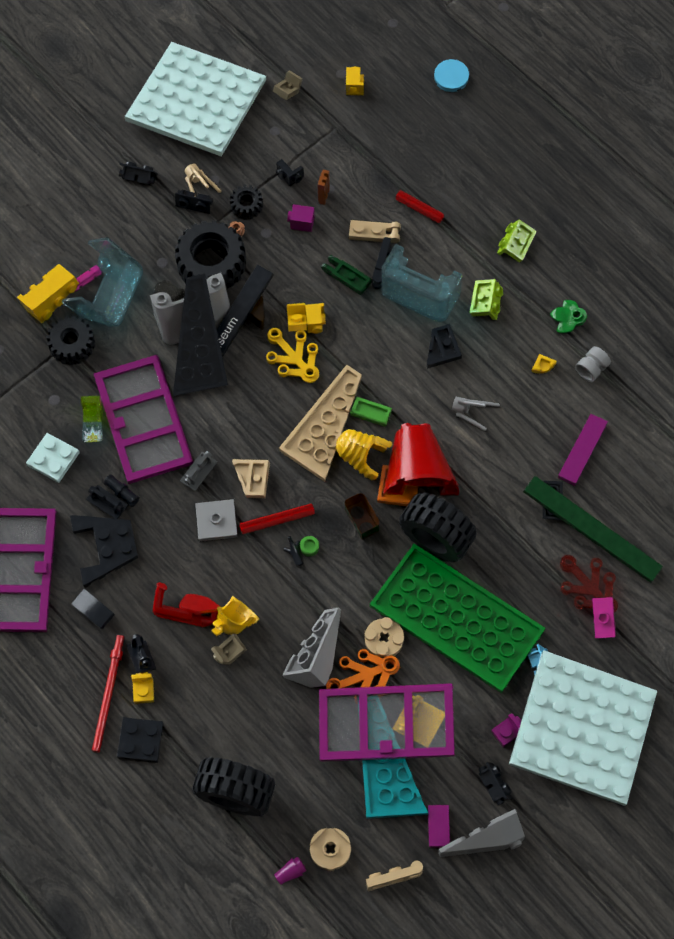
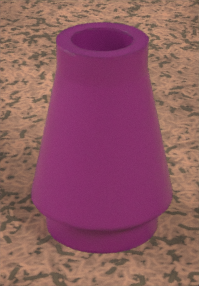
M296 857L295 859L291 858L274 875L279 884L282 885L287 881L303 876V873L307 870L300 858Z

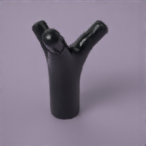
M288 536L290 548L284 547V551L292 555L296 567L301 566L304 563L299 553L300 541L297 540L296 544H294L292 537Z

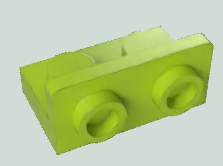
M519 219L507 226L505 230L506 236L499 242L498 246L500 248L497 253L499 255L506 253L518 262H521L537 231Z
M496 279L475 281L469 312L472 316L489 315L493 320H497L503 288Z

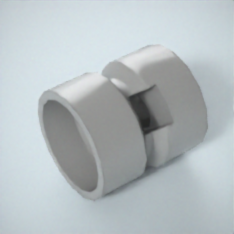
M595 346L586 353L587 357H583L575 365L578 374L589 382H593L601 374V371H604L611 363L605 351Z

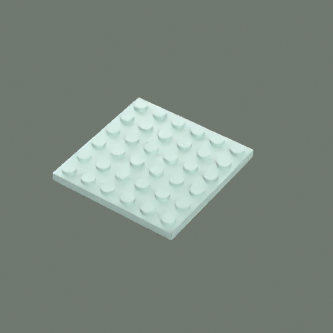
M171 42L125 115V121L222 157L266 82V76Z
M544 650L539 660L509 765L623 806L627 805L657 690Z

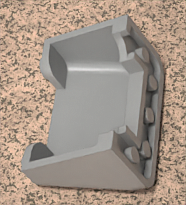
M221 273L212 275L207 279L216 329L231 308ZM165 292L150 295L154 317L163 341L169 345L179 343L184 299L172 302L169 294Z

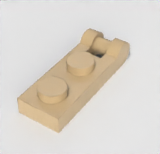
M351 220L349 239L383 242L384 237L391 238V243H398L400 241L398 233L401 230V224L399 222L381 223Z
M414 861L407 868L395 867L390 869L389 873L381 875V872L371 874L369 879H366L367 889L372 891L417 878L423 872V865L420 861Z

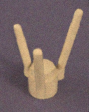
M190 164L186 167L185 174L187 177L185 180L188 183L190 192L195 193L192 181L194 183L201 181L206 188H209L208 182L218 193H221L218 186L196 164Z

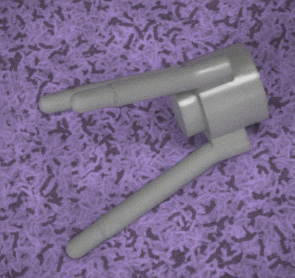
M456 396L452 406V411L457 412L456 416L486 431V427L466 416L464 412L468 413L470 405L477 407H499L500 404Z

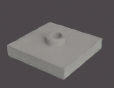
M234 499L195 503L199 541L237 537Z

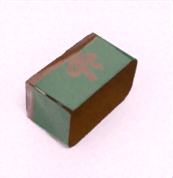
M358 493L345 500V511L361 540L379 532V519L364 494ZM359 506L363 508L364 515L362 518L355 519L351 516V509L353 507ZM369 522L372 524V529L363 533L360 532L359 528L362 523Z

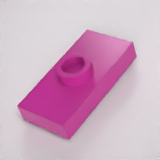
M613 597L592 598L595 638L616 637Z

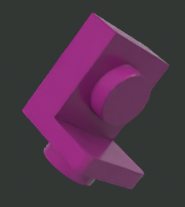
M512 713L508 715L506 720L491 730L503 748L517 738L522 720L518 716L515 717Z

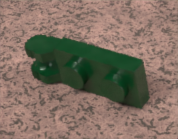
M333 255L328 257V261L336 267L335 269L326 263L321 265V269L359 295H362L372 283L370 277Z

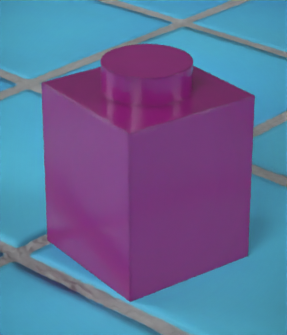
M293 204L292 211L288 212L287 222H290V229L312 232L315 208Z

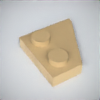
M233 459L232 462L245 496L247 498H266L270 467L269 460Z

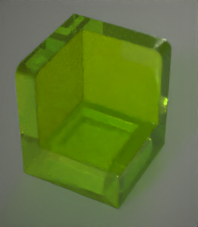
M81 397L83 424H102L101 397Z

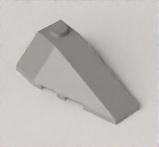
M339 607L324 610L312 627V635L300 644L302 646L297 656L293 654L282 675L284 678L310 688L326 685L333 669L341 614Z
M514 809L491 820V823L485 829L484 827H478L469 834L470 837L467 839L463 836L443 846L438 851L439 856L445 857L505 850L509 847L512 850L521 846L525 835L516 810Z

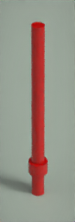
M117 635L114 649L111 650V664L92 751L97 753L100 752L118 665L123 656L124 636Z

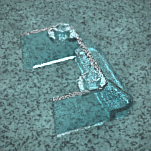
M108 237L89 240L88 244L100 253L98 267L105 273L93 303L85 300L82 296L63 299L62 303L81 318L110 327L119 326L125 317L141 280L143 268L139 262Z

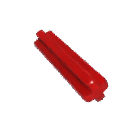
M402 190L397 193V201L437 223H441L444 219V213Z

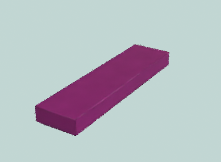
M590 414L558 475L559 479L574 486L576 485L608 421Z

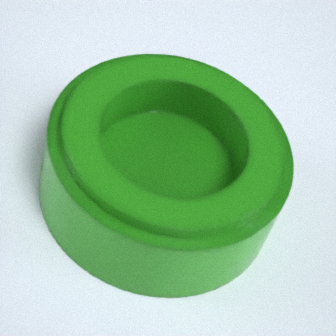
M313 536L304 537L300 542L302 554L305 556L316 555L319 551V541Z

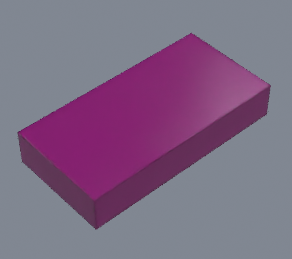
M428 805L429 848H442L450 843L449 805Z

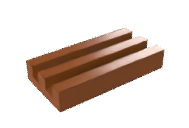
M327 170L321 172L318 181V202L325 205L330 191V176Z

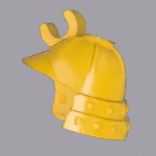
M232 596L224 607H217V620L212 623L215 628L211 631L216 636L223 632L228 635L239 634L246 627L257 623L259 617L243 602Z

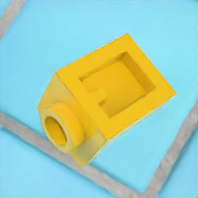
M305 303L287 304L288 331L307 330Z
M143 672L131 675L134 704L154 702L152 674Z

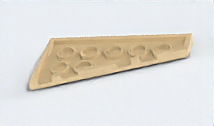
M348 365L343 368L279 447L281 453L324 482L336 452L337 439L344 430L362 379V374Z

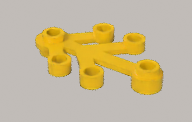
M272 328L268 331V341L274 345L278 344L288 355H277L273 351L268 352L266 355V360L269 364L282 363L278 367L279 376L301 377L307 383L315 382L319 378V370L315 367L318 346L315 343L308 344L307 353L309 357L306 364L302 360L304 342L307 339L306 332H296L295 339L297 343L296 351H294L283 339L280 329ZM310 348H315L316 350H315V351H310L309 349H310ZM274 356L275 359L270 360L269 357ZM285 364H294L300 369H289ZM282 369L287 370L285 373L280 372ZM310 371H311V372H313V374H312V375H308L307 372H310Z

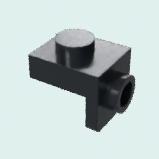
M283 159L276 162L277 176L281 180L284 179L289 186L297 184L303 179L304 168L302 166L292 171Z

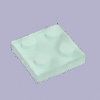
M46 433L26 464L28 467L59 483L80 452L73 446Z

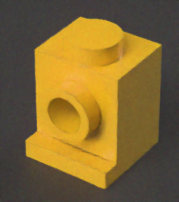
M346 67V95H364V75H360V67Z
M324 303L305 305L308 333L319 334L323 332L322 325L326 324Z

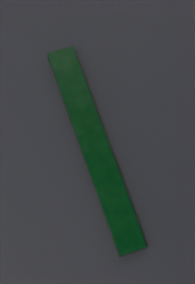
M534 476L524 489L523 493L650 583H652L663 566L538 477Z

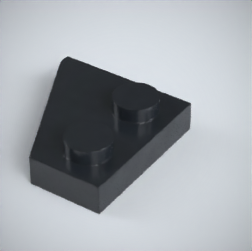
M447 324L433 328L427 369L462 359L451 325Z

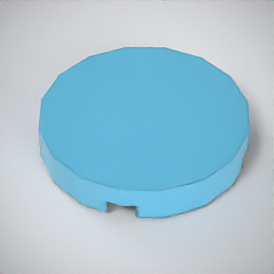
M445 60L435 68L434 80L437 86L444 91L456 92L460 88L463 89L468 83V68L458 60Z

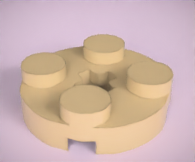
M390 618L377 619L367 627L365 631V646L371 654L379 657L395 656L402 649L404 642L403 630L399 624ZM380 635H388V642L379 641Z
M321 829L313 836L310 843V854L313 862L318 867L334 871L343 867L350 858V840L340 829ZM327 844L329 846L334 844L336 846L334 848L335 853H326L327 848L325 846Z

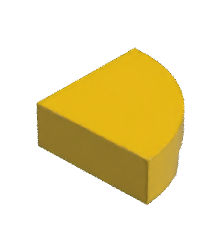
M539 354L532 372L546 373L554 368L557 361Z

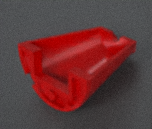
M405 423L396 432L383 490L384 495H403L406 486H440V495H459V485L430 424L412 425Z

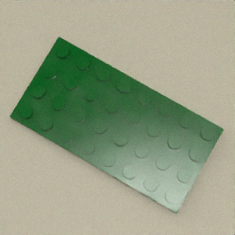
M416 544L412 545L369 604V607L381 615L390 618L399 624L401 628L500 693L504 691L546 629Z

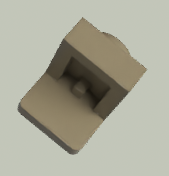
M289 70L286 73L285 79L274 86L273 92L281 98L288 100L299 93L302 78Z
M232 634L221 645L211 648L214 653V659L220 664L227 665L233 663L247 650L236 634Z

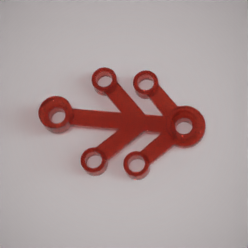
M565 555L560 561L561 569L565 572H572L584 585H573L569 581L563 582L561 592L566 595L575 593L593 595L595 598L612 597L616 576L612 572H607L604 575L603 582L606 585L605 594L603 595L599 590L600 569L603 564L601 559L594 558L591 560V581L576 565V559L572 555ZM565 560H571L572 564H566ZM598 562L600 566L595 567L593 563ZM606 577H612L613 581H607ZM567 585L570 587V590H565L563 587ZM577 596L574 600V606L577 609L593 608V601L586 600L583 596ZM613 598L614 613H615V612L617 611V608H618V603H617V601ZM582 600L584 604L579 605L576 601Z

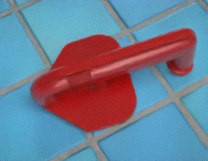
M157 583L153 603V613L155 616L200 627L213 625L212 623L217 620V607L220 606L205 596L187 594L181 600L179 608L162 605L164 592L168 587L164 583ZM211 613V617L204 616L202 614Z

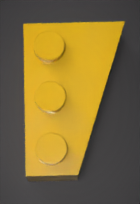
M60 264L42 277L43 281L37 286L35 284L29 287L30 291L27 294L17 296V299L26 311L41 323L52 316V312L64 303L65 298L70 293H73L79 284L75 276Z

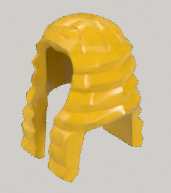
M351 429L344 431L336 442V450L339 456L344 461H348L355 470H358L360 474H364V477L370 480L377 479L379 474L366 463L370 448L384 452L387 447L390 448L392 446V442L374 435L369 436L367 433L363 434Z

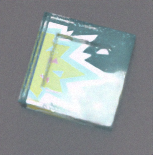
M83 422V442H102V422Z

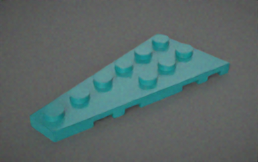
M378 695L368 696V750H380V741L392 740L393 749H401ZM405 759L362 760L366 819L428 815V811Z

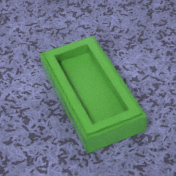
M356 397L350 415L386 427L392 408Z

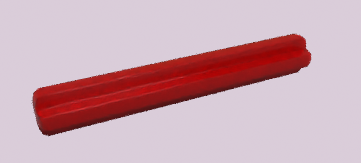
M307 504L240 523V530L242 534L314 515V506Z

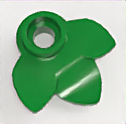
M564 300L563 307L555 308L550 313V316L559 322L557 333L571 332L576 326L583 325L587 319L586 311L579 308L578 304L573 300Z

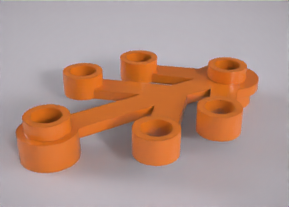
M361 649L358 652V660L363 663L370 661L378 666L369 668L344 656L339 660L340 668L343 670L351 669L359 673L341 681L337 678H331L326 684V689H331L333 685H336L338 688H346L363 681L361 687H370L374 676L381 673L379 683L374 687L386 686L390 675H394L399 671V660L394 656L381 658L369 653L366 649ZM366 653L367 657L361 658L360 654ZM347 660L349 664L344 666L342 661ZM388 663L393 664V668L388 669L386 665ZM385 694L378 695V697L382 698ZM355 696V703L358 705V696Z

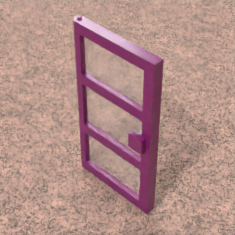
M158 355L94 373L128 484L187 467L194 463Z
M0 508V632H47L56 509Z
M453 684L319 689L320 761L455 757Z

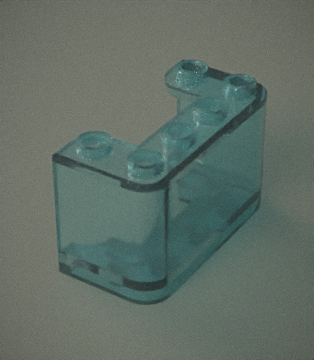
M395 244L382 266V295L438 322L446 320L460 297L462 274L453 271L452 275L446 277L441 274L439 279L435 281L405 267L408 263V258L403 256L404 247Z

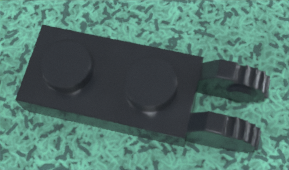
M388 237L383 239L372 277V287L375 290L380 289L383 285L385 275L383 272L387 271L389 264L386 259L387 256L391 257L393 246L390 245L391 238Z

